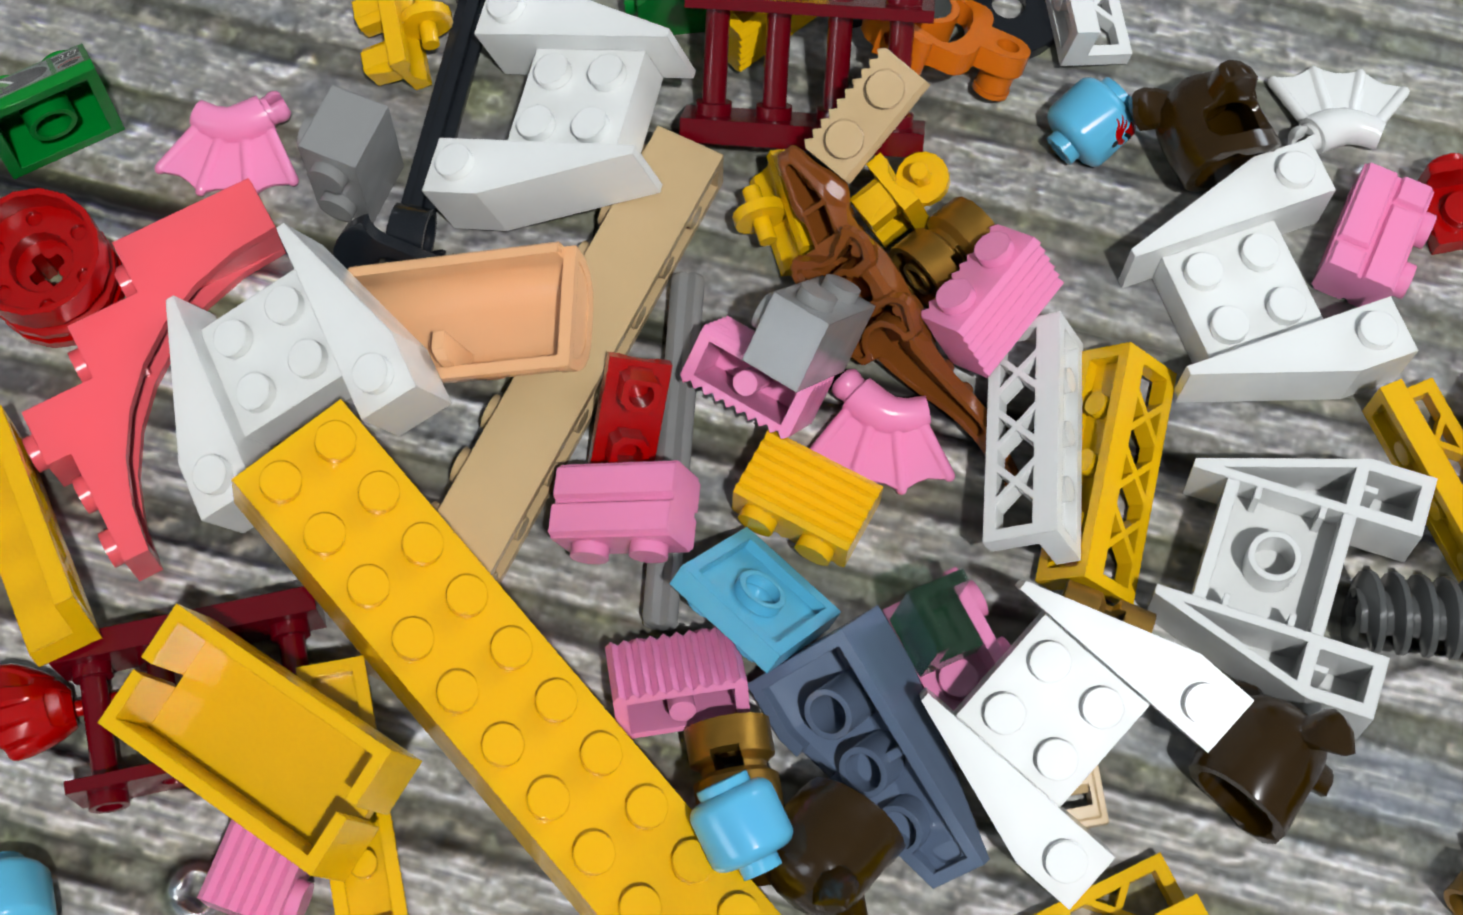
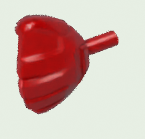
M13 663L0 664V749L4 750L12 761L29 759L49 750L64 741L79 728L78 717L84 716L82 699L75 701L72 690L61 680H56L55 676L39 669ZM117 692L109 693L110 703Z

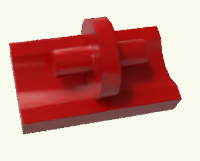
M607 352L588 457L589 464L655 461L673 367L670 360L643 359L615 352Z

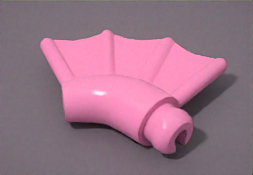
M270 91L261 99L255 95L228 107L216 106L200 100L192 110L190 116L191 126L156 163L155 172L157 174L164 173L183 178L195 188V193L198 196H204L208 192L224 190L247 178L250 179L257 194L273 186L290 185L295 187L299 184V178L275 127L279 123L288 121L291 117V111L278 91Z
M847 369L834 382L832 393L836 398L842 400L844 404L840 412L809 449L876 483L885 484L895 489L899 495H904L908 488L927 479L946 480L947 482H952L955 479L954 470L930 426L931 416L925 395L911 398L895 397L871 378L863 379L856 369Z

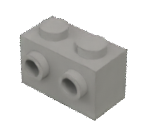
M331 85L316 114L310 113L307 115L299 129L297 147L299 148L317 203L321 209L330 216L342 221H351L352 218L368 214L371 222L374 223L404 167L389 106Z
M834 274L822 275L774 291V293L770 292L762 299L755 310L751 324L756 328V331L742 360L797 393L844 372L876 306L859 297L861 290L858 286Z

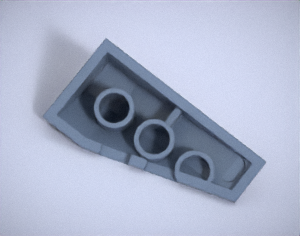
M878 605L802 649L769 673L765 672L748 683V688L765 715L769 716L770 725L778 738L796 757L804 753L830 779L843 783L865 795L887 813L897 825L906 845V848L899 856L930 887L935 889L985 865L990 860L943 738L921 701L919 694L923 687L914 664Z

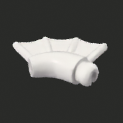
M1311 66L1299 75L1293 77L1271 76L1267 81L1269 88L1299 123V126H1295L1289 132L1288 145L1310 138L1317 154H1322L1345 145H1357L1376 150L1386 122L1410 94L1408 87L1383 84L1367 75L1363 69H1357L1356 72L1333 73L1316 66Z

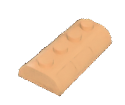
M557 241L348 268V271L428 350L443 384L485 379L498 380L506 377L554 372H576L585 368L589 359L593 324V287L586 259L576 245L564 247Z

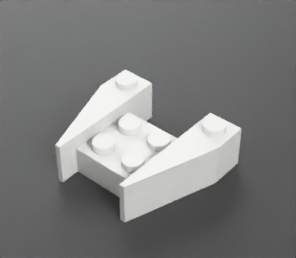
M485 0L474 34L504 74L528 75L508 140L439 138L422 192L454 228L510 231L660 193L663 184L641 154L663 78L694 79L696 72L671 30L591 0Z
M1310 138L1278 148L1274 152L1269 151L1254 156L1131 249L1118 279L1121 289L1153 279L1192 362L1191 365L1186 366L1174 389L1173 400L1175 403L1343 399L1396 380L1419 351L1391 296L1323 319L1282 237L1283 234L1316 224L1336 191Z
M285 223L279 225L276 229L294 270L218 319L214 314L174 295L166 300L179 467L201 521L243 534L254 528V526L234 504L231 479L341 399L345 402L352 398L362 421L397 436L403 435L452 404L428 350L322 244Z
M1196 458L1182 494L1217 504L1191 594L1157 584L1147 610L1157 614L1156 625L1195 652L1202 654L1208 661L1236 681H1245L1261 689L1263 695L1286 700L1308 715L1323 709H1336L1348 720L1354 731V738L1357 740L1374 720L1390 658L1324 637L1348 547L1352 546L1405 562L1423 536L1438 478L1375 459Z
M1020 579L1015 584V587L1042 610L954 711L927 687L919 695L927 712L1015 862L1070 910L1115 859V856L1106 844L1062 807L1071 794L1150 705L1192 742L1209 753L1254 700L1202 654Z

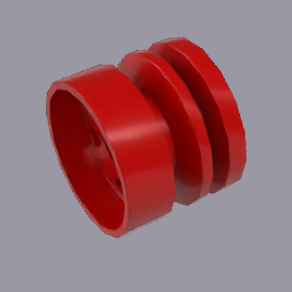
M42 188L13 191L0 198V318L12 330L30 343L54 349L76 346L67 326L124 299L125 295L114 275L117 267L122 265V262L113 245L104 233L99 230L86 209L66 194ZM59 274L62 280L53 286L49 281Z

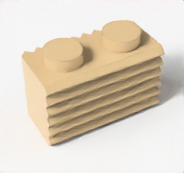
M887 48L877 49L878 58L869 59L870 68L861 69L862 78L853 79L854 88L845 89V98L837 99V108L829 109V118L820 119L821 128L812 129L813 138L804 139L805 148L849 184L930 87V84Z

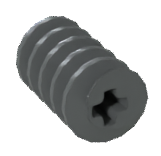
M1365 569L1359 571L1351 581L1342 608V642L1356 647L1360 633L1366 634L1369 651L1380 653L1386 636H1391L1394 652L1396 655L1404 656L1408 653L1412 638H1417L1419 653L1423 658L1433 657L1437 649L1438 641L1442 640L1444 652L1448 660L1459 659L1463 652V580L1458 584L1453 578L1442 576L1432 582L1424 574L1411 575L1406 580L1399 572H1388L1380 578L1373 570Z

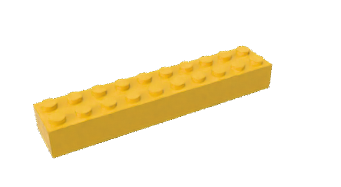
M341 399L231 479L234 504L361 655H364L366 661L580 915H781L751 879L743 880L739 869L729 873H718L713 870L691 825L690 814L692 809Z

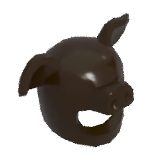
M1229 59L1221 63L1214 71L1189 76L1171 91L1160 88H1140L1134 91L1128 99L1131 118L1139 131L1155 129L1159 145L1174 174L1184 188L1192 192L1209 191L1254 156L1269 151L1274 152L1282 147L1280 139L1257 101L1255 88L1258 76L1250 66L1241 61Z
M1233 681L1254 702L1209 753L1198 746L1189 765L1190 775L1198 786L1224 809L1247 834L1261 843L1276 844L1287 834L1310 792L1320 797L1327 796L1334 778L1333 770L1326 765L1327 752L1340 756L1356 754L1354 731L1348 720L1336 709H1323L1308 715L1286 700L1263 695L1261 689L1245 681ZM1247 796H1248L1252 801H1254L1262 810L1256 808V807L1247 799Z
M818 776L801 787L783 806L793 827V836L788 844L777 850L782 864L751 880L756 886L772 885L776 892L790 905L806 914L868 915L865 893L882 872L906 848L904 838L897 825L887 813L865 795L843 783Z

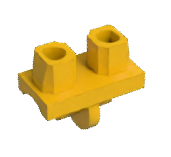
M432 0L352 1L354 19L359 29L368 38L383 33L385 41L367 47L360 52L365 74L378 86L402 79L408 82L416 91L432 85L426 50L437 49L440 46L439 36L447 33L452 28L453 17L449 6L443 2Z
M785 149L769 151L766 156L768 160L767 167L755 175L749 182L750 185L742 190L745 203L739 206L732 216L735 228L739 233H756L760 246L771 245L781 277L791 276L790 266L792 260L798 255H806L814 248L807 226L796 217L791 207L788 192L779 169L778 155Z
M925 151L906 157L899 165L895 175L888 160L880 152L866 164L874 179L852 196L850 202L859 212L867 227L881 244L887 248L910 228L913 230L922 227L928 229L927 222L929 216L924 207L932 206L941 201L947 194L951 182L950 172L945 162L936 154Z

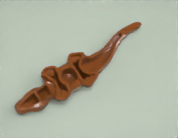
M796 145L789 146L778 155L779 169L788 192L791 207L796 217L807 226L814 248L806 255H798L792 260L790 268L794 282L798 284L822 275L834 274L858 286L861 290L859 297L876 307L851 357L861 365H866L874 360L880 361L919 395H925L928 401L953 418L974 439L986 456L987 408L973 394L972 385L968 382H962L954 373L953 363L948 359H944L935 346V337L921 317V311L925 310L922 303L911 293L901 272L888 253L864 231L861 225L857 224L854 211L851 208L848 184L833 170L819 165L800 147ZM1009 454L1005 459V469L1016 476L1019 471L1011 454Z

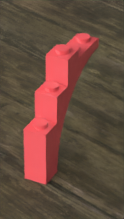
M249 178L112 242L122 262V265L117 267L114 275L126 298L67 326L78 347L67 354L82 383L21 412L31 432V435L23 438L22 442L38 472L41 473L50 469L64 487L73 484L79 499L89 514L99 510L107 529L97 534L107 556L115 568L126 564L139 581L163 570L147 527L141 472L144 433L157 389L171 364L166 300L174 295L208 311L243 279L286 254L277 229Z

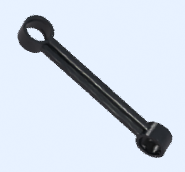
M456 0L457 8L453 18V25L449 32L401 203L397 202L394 205L386 229V234L430 253L433 251L436 237L437 208L422 192V188L439 138L458 137L483 46L474 33L485 0ZM385 257L386 262L397 261L396 259Z

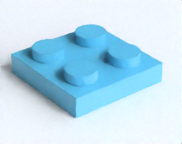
M748 527L683 564L669 583L687 600L693 611L707 618L735 644L743 657L756 663L766 673L772 671L826 632L841 613L834 604Z

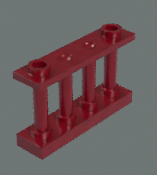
M685 0V8L706 9L702 98L696 99V105H686L680 117L679 135L696 143L787 149L791 145H796L802 150L808 151L805 148L804 139L813 138L812 129L821 128L820 119L829 118V109L837 108V99L845 98V89L849 87L853 19L890 21L888 50L911 68L915 23L934 24L935 0ZM730 11L767 13L762 102L756 104V109L732 108V101L726 99ZM792 15L829 17L823 106L817 107L816 113L792 112V105L787 103ZM908 112L874 155H878L881 152L883 156L908 157L914 153L923 152L925 121L913 120L914 114Z
M304 586L191 609L215 619L250 644L270 639L272 643L279 644L282 666L297 675L296 667L309 665L305 640L311 636V631L327 628L324 609ZM169 614L99 628L102 636L101 639L49 663L67 682L72 681L74 684L80 685L91 776L64 781V791L68 798L81 808H88L90 813L103 814L120 811L131 805V798L186 787L154 763L119 770L115 736L98 724V721L110 705L107 681L114 677L113 672L139 667L141 671H146L147 674L170 681L176 685L174 672L152 665L141 657Z

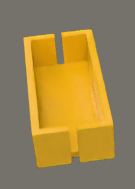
M176 603L141 657L152 665L181 674L183 677L175 685L170 681L133 669L98 721V724L310 876L345 882L380 828L369 819L374 812L385 815L390 813L422 763V760L215 619Z

